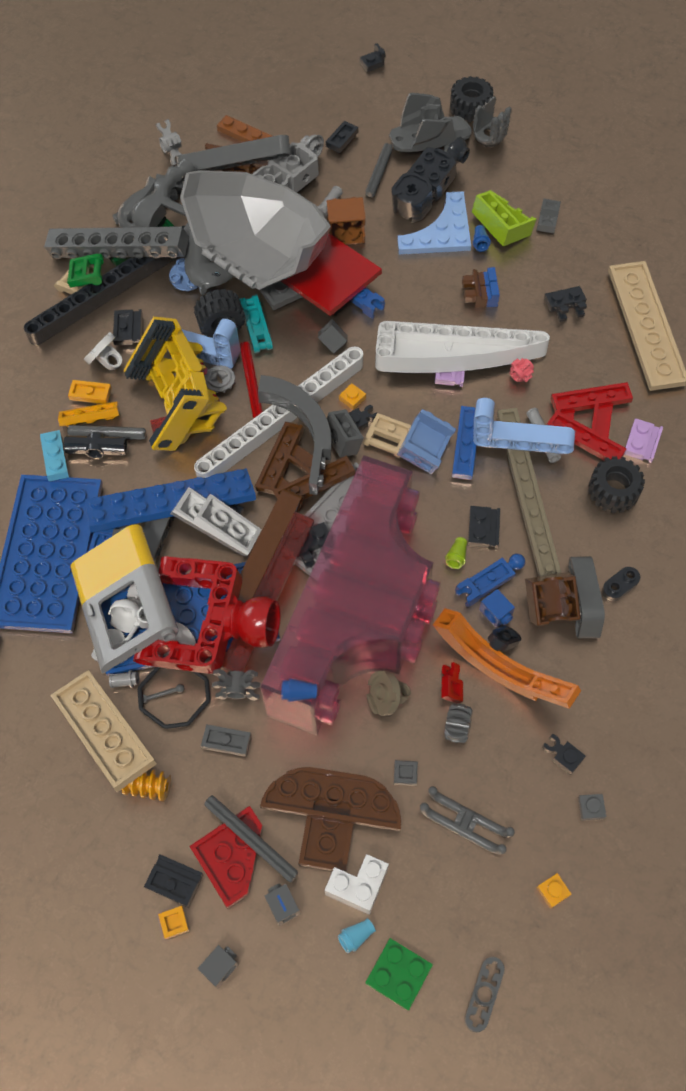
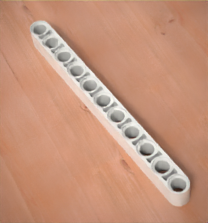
M355 346L348 348L298 385V387L307 392L316 402H319L362 369V349ZM271 405L197 460L194 465L196 476L207 478L217 473L226 472L278 433L285 422L291 423L297 416L284 408Z

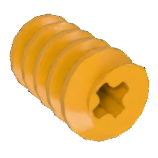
M155 769L151 771L150 775H147L146 771L121 790L124 795H128L130 792L134 797L140 794L141 798H147L149 795L151 800H155L158 797L159 801L163 802L169 793L171 775L165 778V772L161 771L159 777H156Z

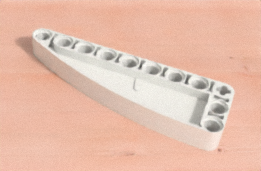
M383 321L378 326L375 367L382 372L438 373L504 366L511 364L517 358L519 360L522 358L532 360L545 356L550 336L544 331Z

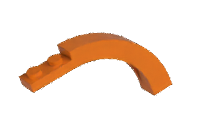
M444 608L433 623V626L443 639L465 660L494 681L534 701L540 698L570 709L581 692L580 687L576 684L534 671L512 660L500 651L494 650L471 627L460 612Z

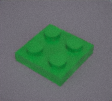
M389 938L365 984L406 1011H409L433 964Z

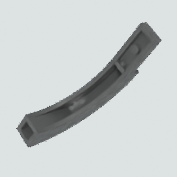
M261 375L258 387L259 403L272 404L292 412L303 421L312 435L314 453L309 479V494L318 495V489L323 487L324 475H321V469L325 470L326 460L331 461V432L326 416L318 403L298 386L276 377Z

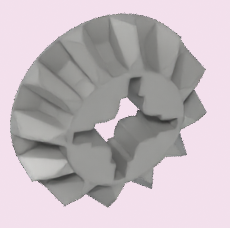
M226 366L212 367L204 376L208 389L215 391L216 394L218 391L225 393L235 383L233 371ZM218 375H219V378L222 379V383H221V384L217 381V376H218Z

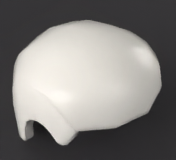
M127 599L116 600L108 612L109 615L111 614V625L117 630L130 633L134 623L137 622V611L140 607L135 602Z

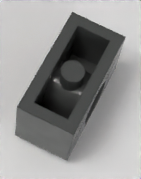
M346 409L329 412L327 421L331 432V443L339 457L357 455L364 437Z

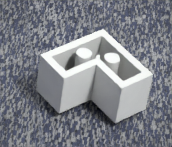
M366 854L357 877L334 867L325 888V895L370 915L388 871L389 864Z

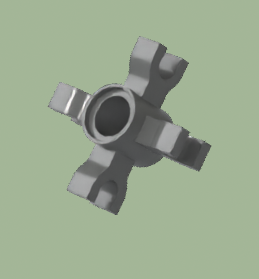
M221 669L213 671V675L218 676L220 681L213 682L212 687L216 689L222 687L221 691L216 693L215 698L223 700L227 697L232 699L247 697L253 701L259 699L260 695L255 694L253 690L259 688L261 683L257 681L252 682V679L258 676V672L249 670L247 672L230 671L226 673Z

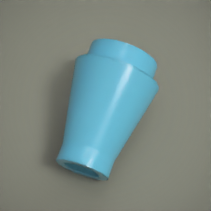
M367 918L363 922L342 929L341 934L337 937L342 948L347 953H350L351 951L355 952L376 930L372 922Z

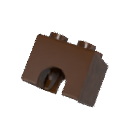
M566 572L525 579L529 615L532 623L541 626L550 624L551 621L555 620L574 621L581 619L575 575Z

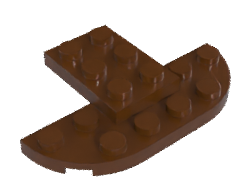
M314 767L292 769L270 784L260 804L261 809L307 816L299 866L333 871L335 867L346 872L354 824L401 831L400 810L396 800L387 788L373 778L358 774Z

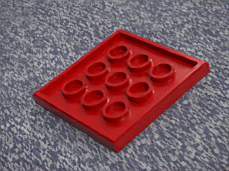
M328 234L323 250L308 269L281 282L331 316L380 276L382 268L331 234Z

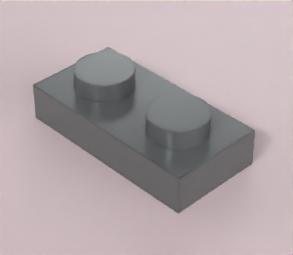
M206 724L201 748L246 757L251 732Z

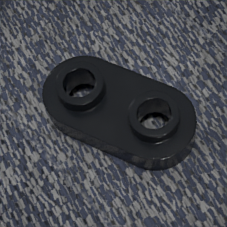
M633 567L622 568L604 583L602 587L603 596L609 601L620 600L638 585L641 578L639 571ZM627 574L632 575L633 578L627 577ZM611 586H615L618 590H613Z
M504 626L494 629L488 636V641L494 650L506 651L515 648L521 641V636L514 629Z

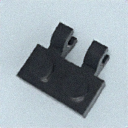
M580 286L545 293L544 300L549 311H556L560 322L567 320L566 313H569V308L571 307L574 308L577 318L585 316L583 309L587 308V299Z
M324 522L286 537V543L294 559L300 556L306 569L314 566L313 556L310 552L320 548L325 560L333 558V549L330 545L333 543V538Z

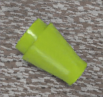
M457 537L446 554V564L450 568L460 569L465 564L466 546L468 543L465 538Z

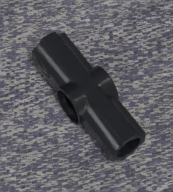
M92 432L88 436L67 435L64 438V451L66 454H86L91 458H102L104 455L127 454L126 437H106L102 433Z

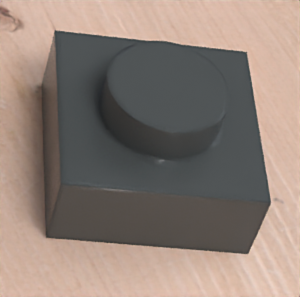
M603 794L579 795L578 802L581 821L606 819Z

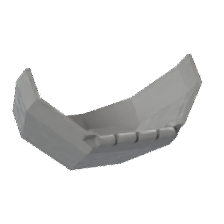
M198 170L186 173L180 198L195 244L202 247V255L214 261L215 264L228 271L237 279L242 280L243 283L252 289L257 288L260 290L307 270L323 250L331 228L330 224L315 204L290 188L247 172Z

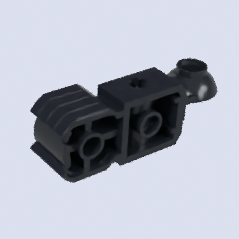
M461 136L451 142L447 152L439 148H426L409 171L400 176L391 188L394 213H397L398 210L400 216L405 219L411 217L412 222L423 220L432 208V202L434 200L438 201L455 179L456 164L465 163L470 154V148L467 147L465 140Z

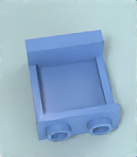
M422 409L415 417L397 455L432 474L441 463L440 458L456 428L452 427L448 422L435 417L431 412Z

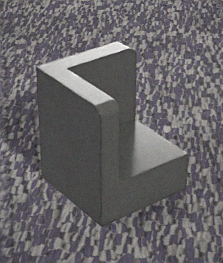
M333 319L318 331V338L332 353H335L348 340V335Z

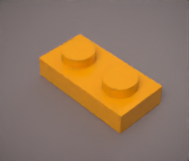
M72 380L68 398L73 401L105 404L108 403L112 387L111 384Z

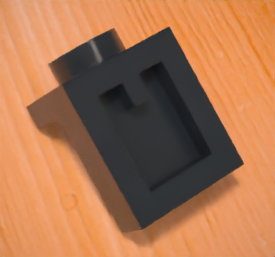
M376 43L374 44V52L359 57V63L366 72L373 71L384 66L386 53Z

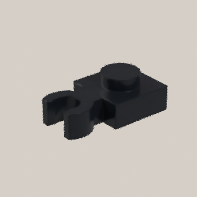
M372 405L366 406L362 412L359 408L349 412L359 431L368 427V421L373 422L377 412L369 414V412L373 411Z
M552 734L549 739L554 742L555 746L551 747L544 743L542 748L547 753H554L556 756L552 761L572 775L586 755L568 741L563 746L560 744V739Z

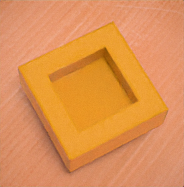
M352 383L339 394V400L352 410L366 399V393Z
M558 873L536 887L550 909L572 895Z
M183 906L158 914L166 940L189 931Z

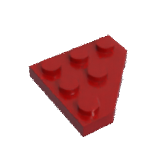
M250 806L236 814L242 822L261 838L263 826ZM223 823L189 846L227 909L249 894L257 853Z

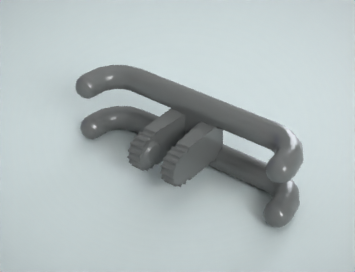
M435 786L429 788L428 793L432 799L455 811L458 815L454 822L432 810L427 803H422L420 811L423 815L492 853L502 855L506 852L507 848L504 844L498 845L474 833L473 830L476 824H479L500 836L510 838L515 834V830L512 827H503L438 792Z

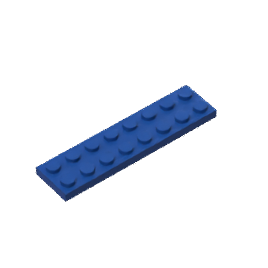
M246 468L217 473L207 478L196 477L194 479L85 499L89 528L92 533L173 517L170 513L188 487L206 499L211 494L227 506L256 500V494Z

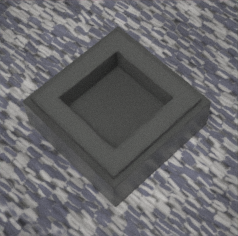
M395 760L394 785L417 786L418 761Z

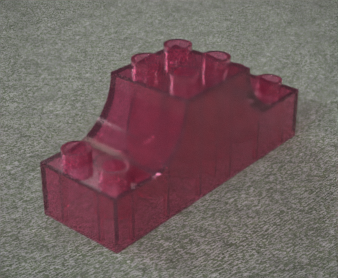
M363 456L260 686L267 717L318 735L322 722L331 726L334 724L341 706V699H338L341 686L369 672L390 671L399 674L404 660L415 664L422 647L423 638L421 637L425 624H431L438 604L436 598L441 582L431 579L433 562L417 554L402 535V533L409 536L412 534L418 512L415 509L420 497V491L411 489L413 471ZM292 678L317 684L316 699L294 702L282 700V680Z

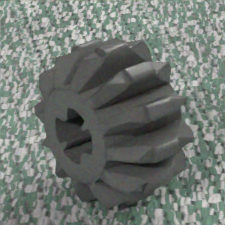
M460 703L452 704L449 707L444 732L446 740L455 743H465L467 741L472 721L471 707Z

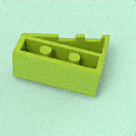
M489 190L476 195L472 208L474 216L502 246L531 236L537 219L533 216L529 218L522 214L523 210L520 208L514 209L508 205L509 201Z

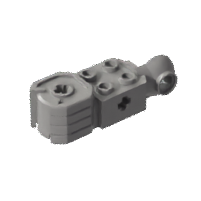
M306 135L300 143L292 142L290 144V156L269 160L267 166H262L252 175L286 186L297 193L319 175L317 157H319L323 150V137L321 135Z

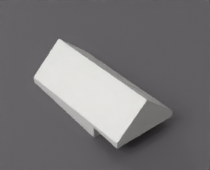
M188 487L170 513L242 556H247L250 553L262 530L210 494L206 499L190 487Z

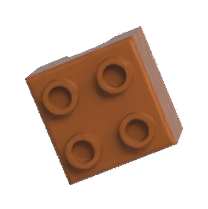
M363 197L326 200L327 222L331 226L329 234L346 245L365 243Z

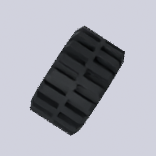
M468 76V78L463 77L461 80L458 79L451 88L450 110L452 115L460 116L467 122L473 121L476 114L475 109L478 105L482 107L493 96L494 91L490 83L486 82L483 78L480 79L479 77Z
M217 289L213 292H208L206 295H202L200 300H197L195 303L194 314L200 332L204 336L213 338V334L221 319H229L234 322L237 331L245 324L246 316L240 299L231 290Z
M613 456L611 460L605 458L603 462L600 461L597 464L588 485V493L591 494L590 498L592 501H596L595 505L597 507L602 506V510L607 511L608 509L611 510V513H616L617 510L619 513H622L625 509L630 510L633 505L635 506L643 491L645 479H643V472H639L640 467L638 465L634 466L632 460L626 461L624 457L618 459L617 456ZM607 481H618L625 489L613 488Z

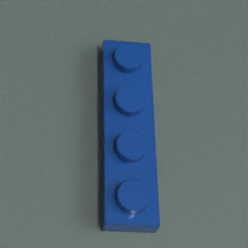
M461 406L452 478L472 480L476 452V444L473 441L475 407Z

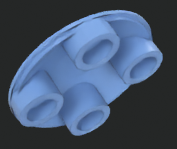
M178 259L169 273L171 284L182 291L197 289L199 286H195L185 273V259Z

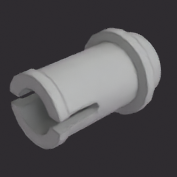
M129 670L128 673L109 675V685L111 688L121 686L133 688L139 683L138 673L133 672V670Z

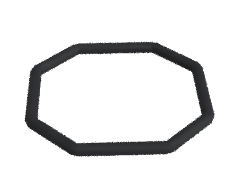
M155 667L138 686L139 710L164 729L189 726L210 702L208 678L202 673L193 672L205 682L206 700L187 722L164 724L143 708L142 688L161 668Z

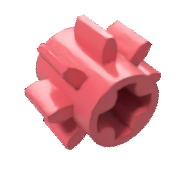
M517 358L511 363L510 375L515 381L522 382L524 380L527 382L533 377L534 366L528 359L522 358L519 360Z

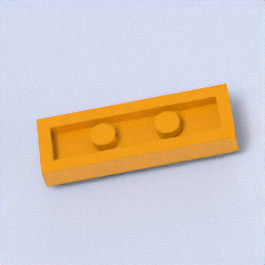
M118 401L60 411L58 415L59 425L68 427L69 425H76L82 422L93 423L98 419H114L116 416H119Z

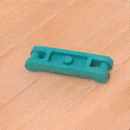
M253 295L249 299L240 298L254 353H259L263 349H267V351L272 350L271 337L258 295ZM261 339H264V340H265L264 342L258 343V340H261Z

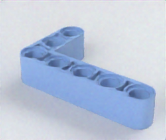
M221 319L213 334V338L182 329L189 342L198 343L203 347L202 352L197 354V358L216 366L233 368L240 354L238 332L234 322L229 319Z
M480 398L476 401L473 438L476 445L569 454L574 451V429L561 426L494 421L495 402L490 398Z

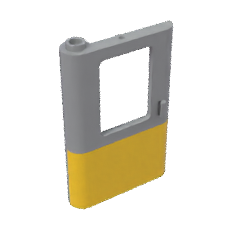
M134 524L124 528L73 561L70 565L101 673L107 672L157 640L171 641L178 634L179 630L142 526ZM135 583L149 626L146 631L114 650L101 603Z

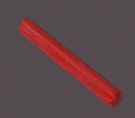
M245 341L239 345L254 419L263 410L261 403H259L258 384L250 343Z

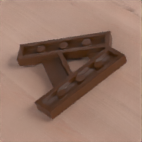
M290 422L284 423L255 484L256 491L273 494L276 499H278L283 489L299 494L304 499L314 495L309 494V479L313 455L298 445L305 430L303 425ZM347 455L326 465L325 470L321 469V475H324L323 487H319L318 493L356 475L355 469ZM290 462L307 474L292 482H288L283 478Z

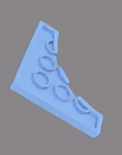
M446 192L445 207L440 216L431 225L418 232L399 235L397 237L399 254L471 251L464 192Z

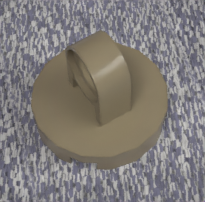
M376 671L368 681V685H371L370 694H367L369 707L373 713L380 714L381 716L392 715L396 712L399 704H403L411 695L409 686L402 681H398L396 676L390 671Z

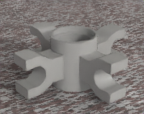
M169 119L164 121L166 124L165 129L161 127L160 123L155 125L163 136L159 138L161 149L164 153H170V162L173 166L176 164L175 157L182 155L178 148L182 147V141L176 132L171 133V124Z

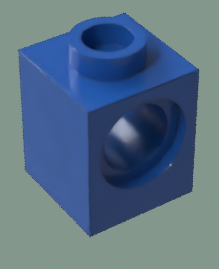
M498 589L483 599L479 608L496 628L501 624H508L513 619L512 615L515 609Z

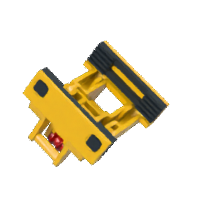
M154 316L125 366L124 373L127 379L134 378L136 380L138 378V380H141L142 378V380H145L146 378V380L150 381L152 378L160 397L165 400L164 406L167 416L161 426L156 428L149 442L152 450L176 451L178 446L185 443L191 434L211 432L214 429L215 422L221 413L226 411L227 407L224 403L220 402L215 391L207 389L204 378L208 372L207 368L203 364V360L196 357L197 354L202 352L203 347L186 339L177 319ZM167 350L169 351L172 359L164 358V355L167 352ZM211 414L208 420L197 419L199 417Z

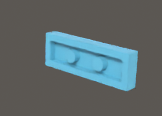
M60 430L40 434L48 481L68 478Z

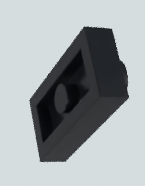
M343 121L325 141L326 147L341 153L359 133V127Z

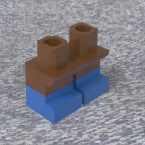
M495 267L487 268L486 272H478L473 269L472 275L462 277V287L472 288V290L464 291L465 303L475 302V308L498 307L500 293Z

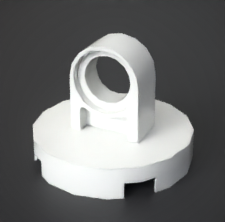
M109 332L83 360L90 364L96 358L107 369H117L122 363V357L110 345L115 336ZM108 356L115 357L117 364L111 365L108 362Z

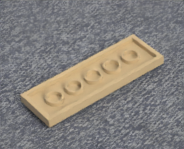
M89 670L50 695L116 792L156 765L153 757Z

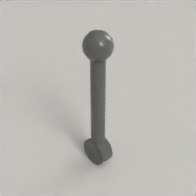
M178 684L175 688L149 696L143 694V704H146L148 700L174 692L182 693L184 686Z

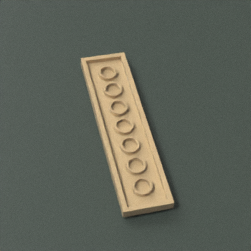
M646 261L609 266L608 272L649 390L686 386V370Z

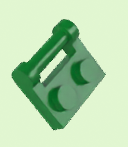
M92 254L70 259L67 279L69 287H82L91 283L93 285H100L102 283L101 266L104 263L103 255ZM94 264L93 273L89 274L90 265Z

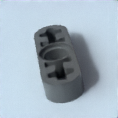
M489 957L482 963L465 1014L464 1021L466 1027L475 1033L481 1032L487 1027L504 975V965L496 957ZM492 963H495L496 969L499 970V974L495 973L491 982H496L495 987L489 982H481L482 977L487 979L489 975L486 965L490 966ZM480 987L490 989L492 997L489 1002H482L478 998L477 992ZM474 1002L481 1007H488L487 1012L482 1010L480 1014L483 1024H478L476 1027L472 1026L473 1021L469 1019L470 1015L474 1016L478 1007H473Z

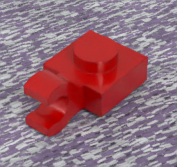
M451 662V667L447 665L442 666V674L444 676H442L441 698L458 704L463 702V681L459 679L460 665Z

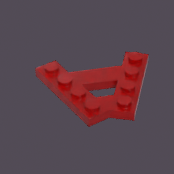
M628 382L551 394L550 399L555 413L546 425L574 429L575 445L602 460L605 458L611 460L613 456H617L618 459L623 457L627 448L610 440L609 431L613 405L632 403L633 396ZM593 409L591 429L574 420L575 411Z

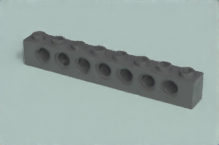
M183 227L49 229L44 248L52 258L74 259L92 254H101L104 258L185 257L189 237Z

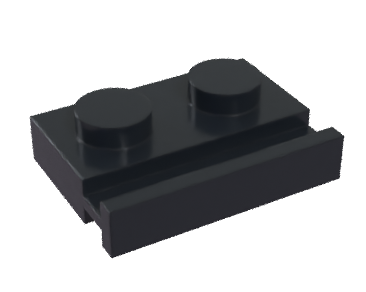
M139 309V311L114 310V345H133V343H139L142 338V309Z
M470 506L468 546L485 548L490 546L498 549L500 508L491 509V507Z
M159 854L158 860L154 864L144 888L185 907H189L204 874Z

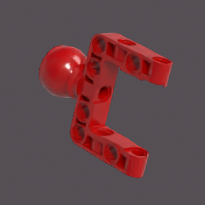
M164 556L161 558L158 568L162 583L211 589L207 603L209 607L206 619L202 622L197 644L186 645L180 644L178 641L157 640L134 654L133 661L146 666L213 674L214 670L221 669L228 640L231 637L235 639L241 637L245 643L255 648H266L274 645L280 628L281 613L277 600L266 596L254 597L245 603L242 600L238 601L243 578L233 563ZM228 594L226 598L221 599L223 595ZM218 635L214 641H210L213 636ZM170 651L168 656L163 657L166 652ZM212 656V659L209 662L205 663V660L208 657Z

